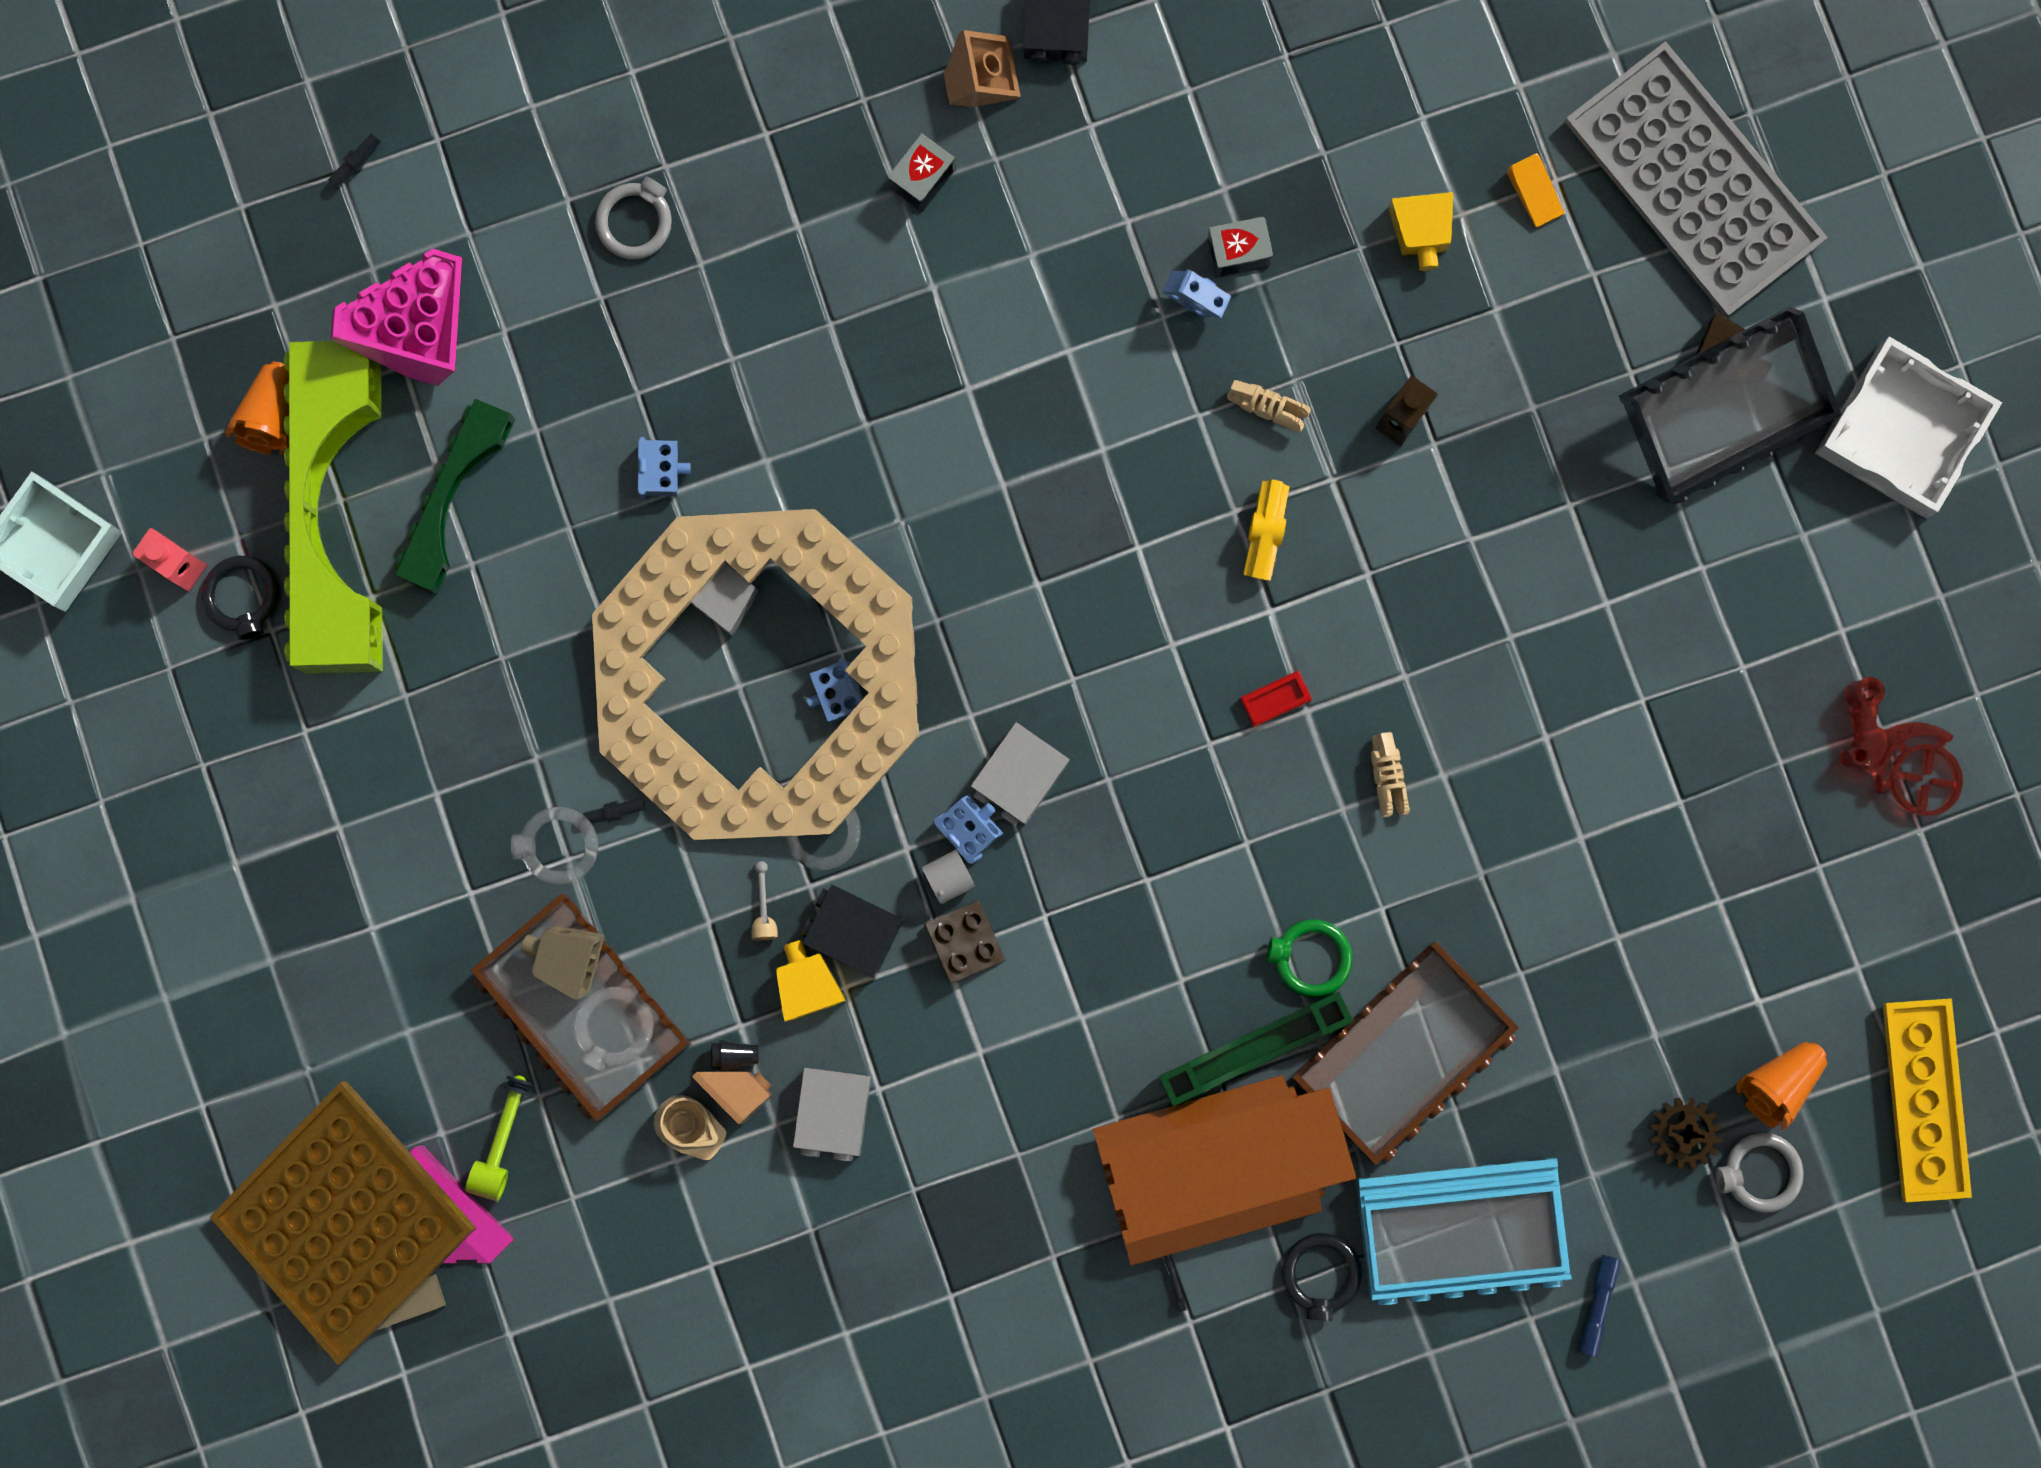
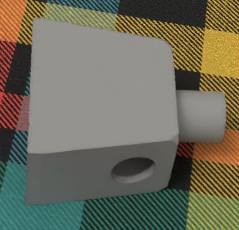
M725 563L690 604L729 635L733 636L753 603L758 590L734 568L732 569Z

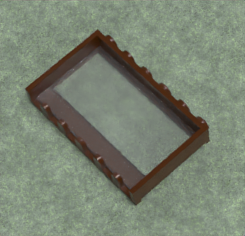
M561 893L474 966L471 971L476 977L472 981L483 994L489 992L497 1001L493 1004L494 1008L505 1020L510 1017L517 1025L514 1032L526 1045L531 1042L538 1053L535 1054V1057L546 1070L552 1068L559 1076L556 1082L567 1095L573 1093L580 1101L577 1105L580 1112L589 1121L594 1118L598 1122L602 1121L662 1068L687 1049L691 1042L605 940L602 944L589 994L575 1000L533 976L532 969L535 958L521 953L523 940L528 934L541 939L542 933L554 926L599 933L568 895Z
M1434 941L1352 1018L1354 1022L1344 1026L1291 1079L1306 1094L1330 1087L1343 1133L1373 1165H1377L1379 1162L1385 1165L1398 1153L1395 1147L1403 1139L1409 1142L1421 1131L1422 1128L1419 1124L1427 1116L1433 1119L1445 1108L1442 1102L1451 1093L1457 1096L1468 1086L1469 1082L1466 1078L1474 1071L1478 1074L1491 1064L1493 1060L1489 1056L1498 1048L1503 1051L1514 1042L1517 1037L1513 1033L1519 1027L1437 941Z

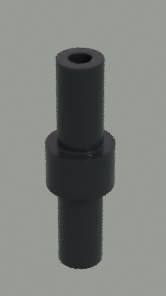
M371 133L355 151L352 149L343 158L345 162L334 172L328 181L338 189L354 170L358 172L366 163L364 161L365 158L378 146L380 140Z
M643 797L622 803L613 801L604 804L603 808L581 813L580 820L583 826L605 820L610 823L622 820L624 815L646 810V804Z

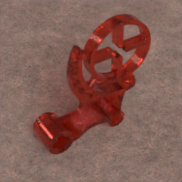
M1866 677L1851 682L1845 690V698L1848 704L1852 706L1851 719L1854 728V740L1852 748L1842 751L1840 755L1841 763L1848 768H1860L1874 776V786L1878 794L1885 793L1886 787H1890L1895 801L1909 813L1918 816H1931L1941 814L1950 809L1958 800L1963 787L1961 767L1957 759L1944 748L1946 743L1952 741L1954 735L1940 727L1921 722L1903 723L1888 729H1881L1878 727L1876 720L1879 703L1885 695L1883 683L1874 677ZM1862 688H1864V691H1868V698L1861 693ZM1915 736H1930L1939 739L1937 745L1920 744L1908 748L1905 744L1906 740ZM1899 748L1901 753L1896 757L1890 768L1889 779H1886L1889 760L1894 751ZM1917 750H1925L1922 768L1923 775L1932 774L1935 752L1947 761L1953 773V781L1940 778L1929 779L1930 785L1952 789L1948 800L1939 808L1927 811L1929 785L1920 786L1917 808L1904 798L1899 788L1898 779L1913 782L1923 780L1922 775L1899 771L1907 756Z

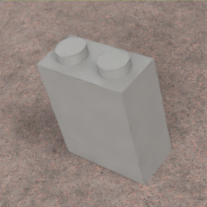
M1016 722L971 785V789L976 792L973 797L983 805L989 803L990 805L994 804L1002 810L1000 816L1013 826H1016L1018 822L1025 826L1065 770L1070 759Z
M804 1068L793 1147L801 1148L800 1155L820 1157V1151L832 1152L833 1159L852 1161L853 1155H861L871 1076Z

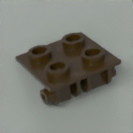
M980 901L924 923L926 932L930 937L949 984L1006 961Z

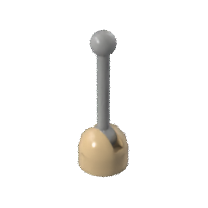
M759 861L755 864V871L758 873L760 917L754 920L751 934L752 940L757 941L778 938L777 925L772 918L767 916L765 872L768 866L764 861Z

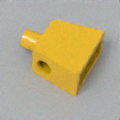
M1453 192L1392 198L1389 205V213L1402 255L1417 254L1419 270L1421 271L1437 269V252L1447 251L1451 244Z
M802 940L783 946L789 964L777 968L776 974L785 1022L846 1002L845 996L822 954L808 957Z

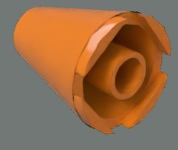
M273 361L270 364L263 365L229 420L225 434L228 438L230 434L234 435L237 445L267 455L271 454L272 449L280 450L279 455H284L285 449L289 448V436L286 435L284 428L285 416H289V404L286 403L284 396L285 384H289V372L286 371L285 364Z
M1802 1042L1743 1076L1736 1083V1091L1739 1096L1742 1093L1745 1094L1748 1101L1744 1105L1758 1120L1772 1129L1779 1125L1781 1126L1780 1131H1784L1792 1124L1827 1066L1826 1053L1816 1043Z

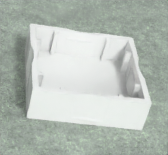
M1888 337L1877 347L1840 410L1841 416L1835 418L1815 454L1928 519L1939 512L1959 478L1968 454L1980 442L2002 402L1965 380L1943 372L1929 359Z

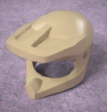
M676 1095L668 1098L658 1107L654 1116L655 1132L662 1142L680 1153L702 1160H710L719 1151L726 1137L724 1127L701 1102L689 1096Z

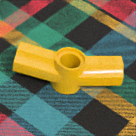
M1272 479L1262 481L1256 512L1253 513L1248 534V541L1250 543L1243 575L1271 580L1277 548H1280L1286 526L1284 514L1289 486L1285 485L1282 481Z

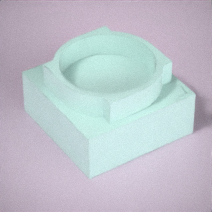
M31 471L0 515V570L52 606L66 612L122 534V531Z

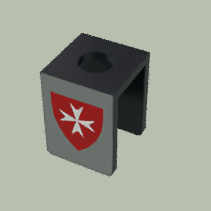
M921 133L890 173L889 179L893 182L891 190L919 211H925L956 171L955 157Z
M1264 217L1209 227L1207 241L1215 278L1260 270L1270 266L1269 259L1272 258L1273 252Z

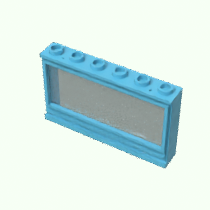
M1545 1158V1160L1516 1161L1508 1164H1487L1479 1167L1450 1168L1441 1171H1421L1413 1174L1384 1175L1383 1177L1355 1179L1369 1298L1371 1300H1378V1305H1391L1398 1303L1397 1298L1411 1296V1302L1431 1300L1430 1294L1444 1293V1298H1458L1464 1296L1465 1290L1477 1289V1295L1497 1293V1287L1510 1286V1291L1529 1290L1530 1284L1543 1282V1288L1563 1286V1280H1570L1572 1278L1569 1268L1557 1159Z

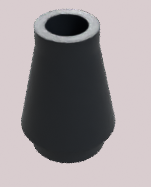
M719 1039V1042H711L712 1069H720V1072L758 1064V1045Z

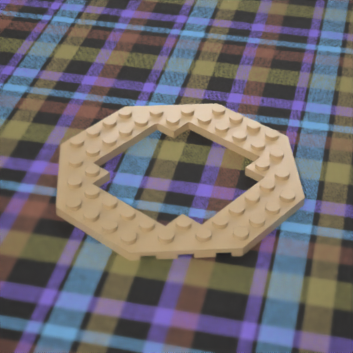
M816 509L677 517L592 614L599 752L693 840L832 834L919 737L912 597ZM773 560L866 645L845 671L869 693L784 788L760 767L738 790L645 704L666 679L643 657L726 562L744 579L752 583L768 563Z

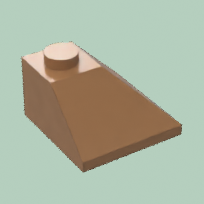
M968 30L959 32L944 72L949 105L977 107L1020 98L1009 36Z
M696 1072L692 1076L738 1124L746 1123L773 1096L768 1090L772 1085L759 1072L755 1075L751 1072Z

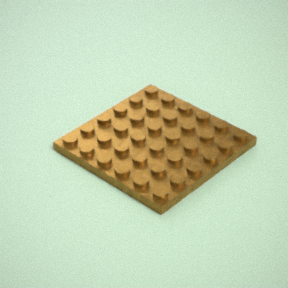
M347 1081L340 1082L210 1216L211 1220L337 1365L344 1363L477 1229Z

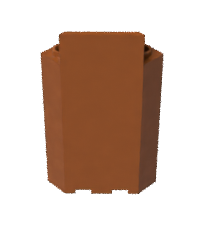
M1284 1075L1093 1128L1130 1265L1322 1212L1320 1198L1325 1196V1187L1357 1179L1331 1088L1328 1087L1297 1096L1294 1086H1287Z

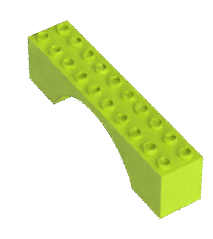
M335 341L289 342V352H285L284 355L285 369L289 372V384H285L284 388L285 401L289 404V416H285L284 420L285 433L289 436V448H286L284 453L285 465L289 468V480L285 481L284 486L285 497L289 500V512L285 513L284 521L285 529L290 535V545L285 546L286 564H290V577L285 578V593L287 597H290V609L285 611V626L287 629H290V642L285 644V658L287 662L290 661L291 667L305 674L383 672L382 607L369 598L355 593L339 577L325 553L318 526L320 490L332 460L342 446L357 431L381 418V364Z

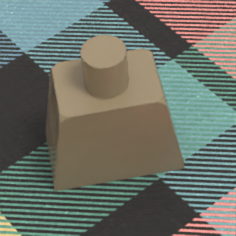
M554 926L545 930L542 933L541 939L528 934L523 940L521 953L535 958L532 969L534 977L577 1000L590 992L605 935Z

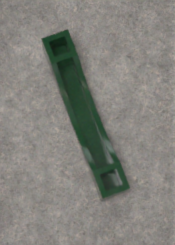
M474 399L472 406L468 405L465 408L461 418L463 426L459 435L455 434L449 443L448 452H450L446 464L442 463L439 466L435 475L437 484L432 494L428 493L421 507V510L424 511L419 523L415 522L409 532L408 540H410V544L406 552L400 553L395 564L396 576L436 595L450 568L446 551L445 528L452 499L462 481L474 467L488 456L503 449L515 423V418L509 412L478 399Z
M1335 992L1160 1074L1158 1078L1171 1106H1175L1354 1021L1340 992Z

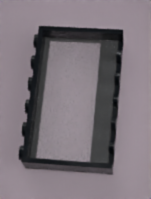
M1788 307L1619 395L1658 491L1657 495L1670 504L1686 501L1690 498V494L1700 489L1713 487L1719 482V479L1726 475L1736 474L1745 470L1747 464L1757 459H1765L1772 456L1776 449L1786 444L1799 442L1803 439V435L1814 429H1823L1829 426L1832 420L1841 416L1805 313L1793 307Z

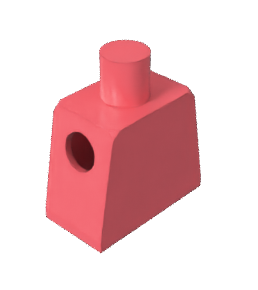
M153 528L147 531L132 553L133 556L187 591L192 589L208 566ZM187 563L184 572L178 575L179 569Z

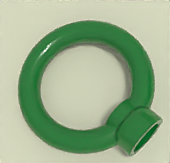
M1309 919L1292 925L1283 933L1281 938L1271 937L1267 948L1266 962L1276 964L1281 980L1290 990L1304 997L1320 998L1336 992L1346 982L1351 972L1353 956L1349 941L1336 926L1323 920ZM1310 932H1317L1328 936L1337 946L1340 956L1339 967L1335 975L1327 982L1317 985L1306 984L1297 979L1288 964L1292 943L1299 936Z

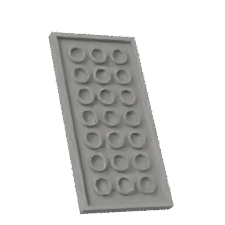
M1666 41L1570 114L1564 121L1726 318L1828 239L1821 228Z

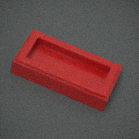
M1298 670L1240 697L1239 700L1254 728L1312 701V697Z

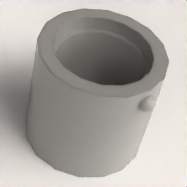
M957 850L921 867L941 905L976 887Z

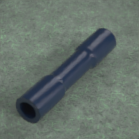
M1602 1255L1595 1282L1596 1289L1578 1349L1580 1353L1598 1357L1611 1294L1616 1286L1622 1262L1620 1259Z

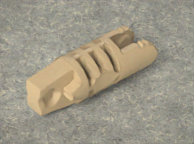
M1238 380L1233 381L1227 395L1228 400L1236 403L1240 408L1249 413L1254 412L1256 416L1268 421L1273 420V423L1297 433L1302 432L1304 423L1301 418L1305 419V417L1309 416L1311 412L1309 406L1286 396L1281 397L1279 393L1269 389L1264 390L1259 385L1248 384Z
M1392 732L1376 734L1372 736L1373 752H1371V761L1374 766L1373 773L1375 783L1377 784L1376 790L1381 816L1390 817L1393 813L1391 792H1393L1395 808L1398 814L1408 815L1410 809L1406 786L1403 782L1404 774L1400 764L1401 757L1399 750L1395 747Z

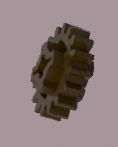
M1674 1098L1673 1107L1666 1102L1662 1103L1664 1113L1654 1112L1652 1115L1658 1120L1657 1124L1648 1125L1649 1129L1655 1131V1136L1648 1138V1141L1658 1144L1653 1153L1655 1155L1664 1153L1663 1163L1668 1165L1675 1160V1168L1682 1169L1685 1162L1689 1169H1696V1160L1706 1165L1708 1160L1705 1155L1707 1153L1712 1155L1718 1153L1712 1147L1713 1142H1722L1721 1138L1715 1136V1131L1722 1128L1721 1125L1712 1123L1717 1114L1715 1112L1705 1113L1706 1103L1701 1102L1695 1107L1694 1098H1687L1685 1105H1683L1681 1098ZM1681 1112L1675 1122L1666 1124L1672 1115ZM1697 1116L1702 1120L1705 1131H1702L1697 1124ZM1686 1128L1687 1131L1697 1134L1698 1137L1683 1138L1678 1133H1673L1672 1130ZM1664 1136H1668L1673 1143V1151L1667 1146ZM1699 1142L1703 1143L1697 1152L1691 1154L1692 1147Z

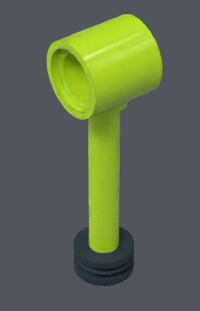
M507 1075L506 1079H509V1082H507L508 1086L504 1085L503 1088L509 1090L487 1161L486 1163L477 1160L474 1162L465 1188L467 1193L496 1202L500 1200L508 1178V1170L499 1167L521 1096L522 1094L529 1096L527 1089H529L528 1086L533 1084L526 1081L525 1077L519 1075L515 1077Z

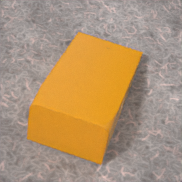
M1538 153L1509 167L1506 174L1535 228L1565 214Z

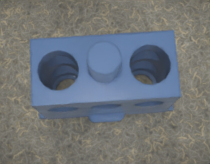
M1191 270L1171 271L1162 293L1200 317H1217L1221 319L1231 299V296L1216 287L1214 282L1208 278H1202Z
M641 437L638 440V494L640 498L644 499L646 496H678V474H691V463H678V441L646 440L644 437ZM667 449L670 451V454L664 456L661 454V451ZM664 465L670 467L666 472L660 469ZM663 481L670 482L668 487H662L660 484Z
M840 658L838 663L810 673L817 694L806 698L810 709L822 705L827 721L831 724L847 718L863 700L857 681L845 671L850 662L844 658ZM829 675V682L823 684V677ZM835 690V697L829 699V692ZM837 705H841L840 713L835 714L834 708Z
M969 794L961 798L946 813L934 819V824L965 860L971 864L982 858V852L1003 834L989 818L995 812L994 807L987 803L981 808Z

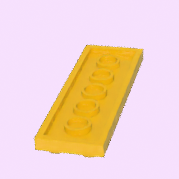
M1952 998L1882 1003L1902 1202L1972 1198Z

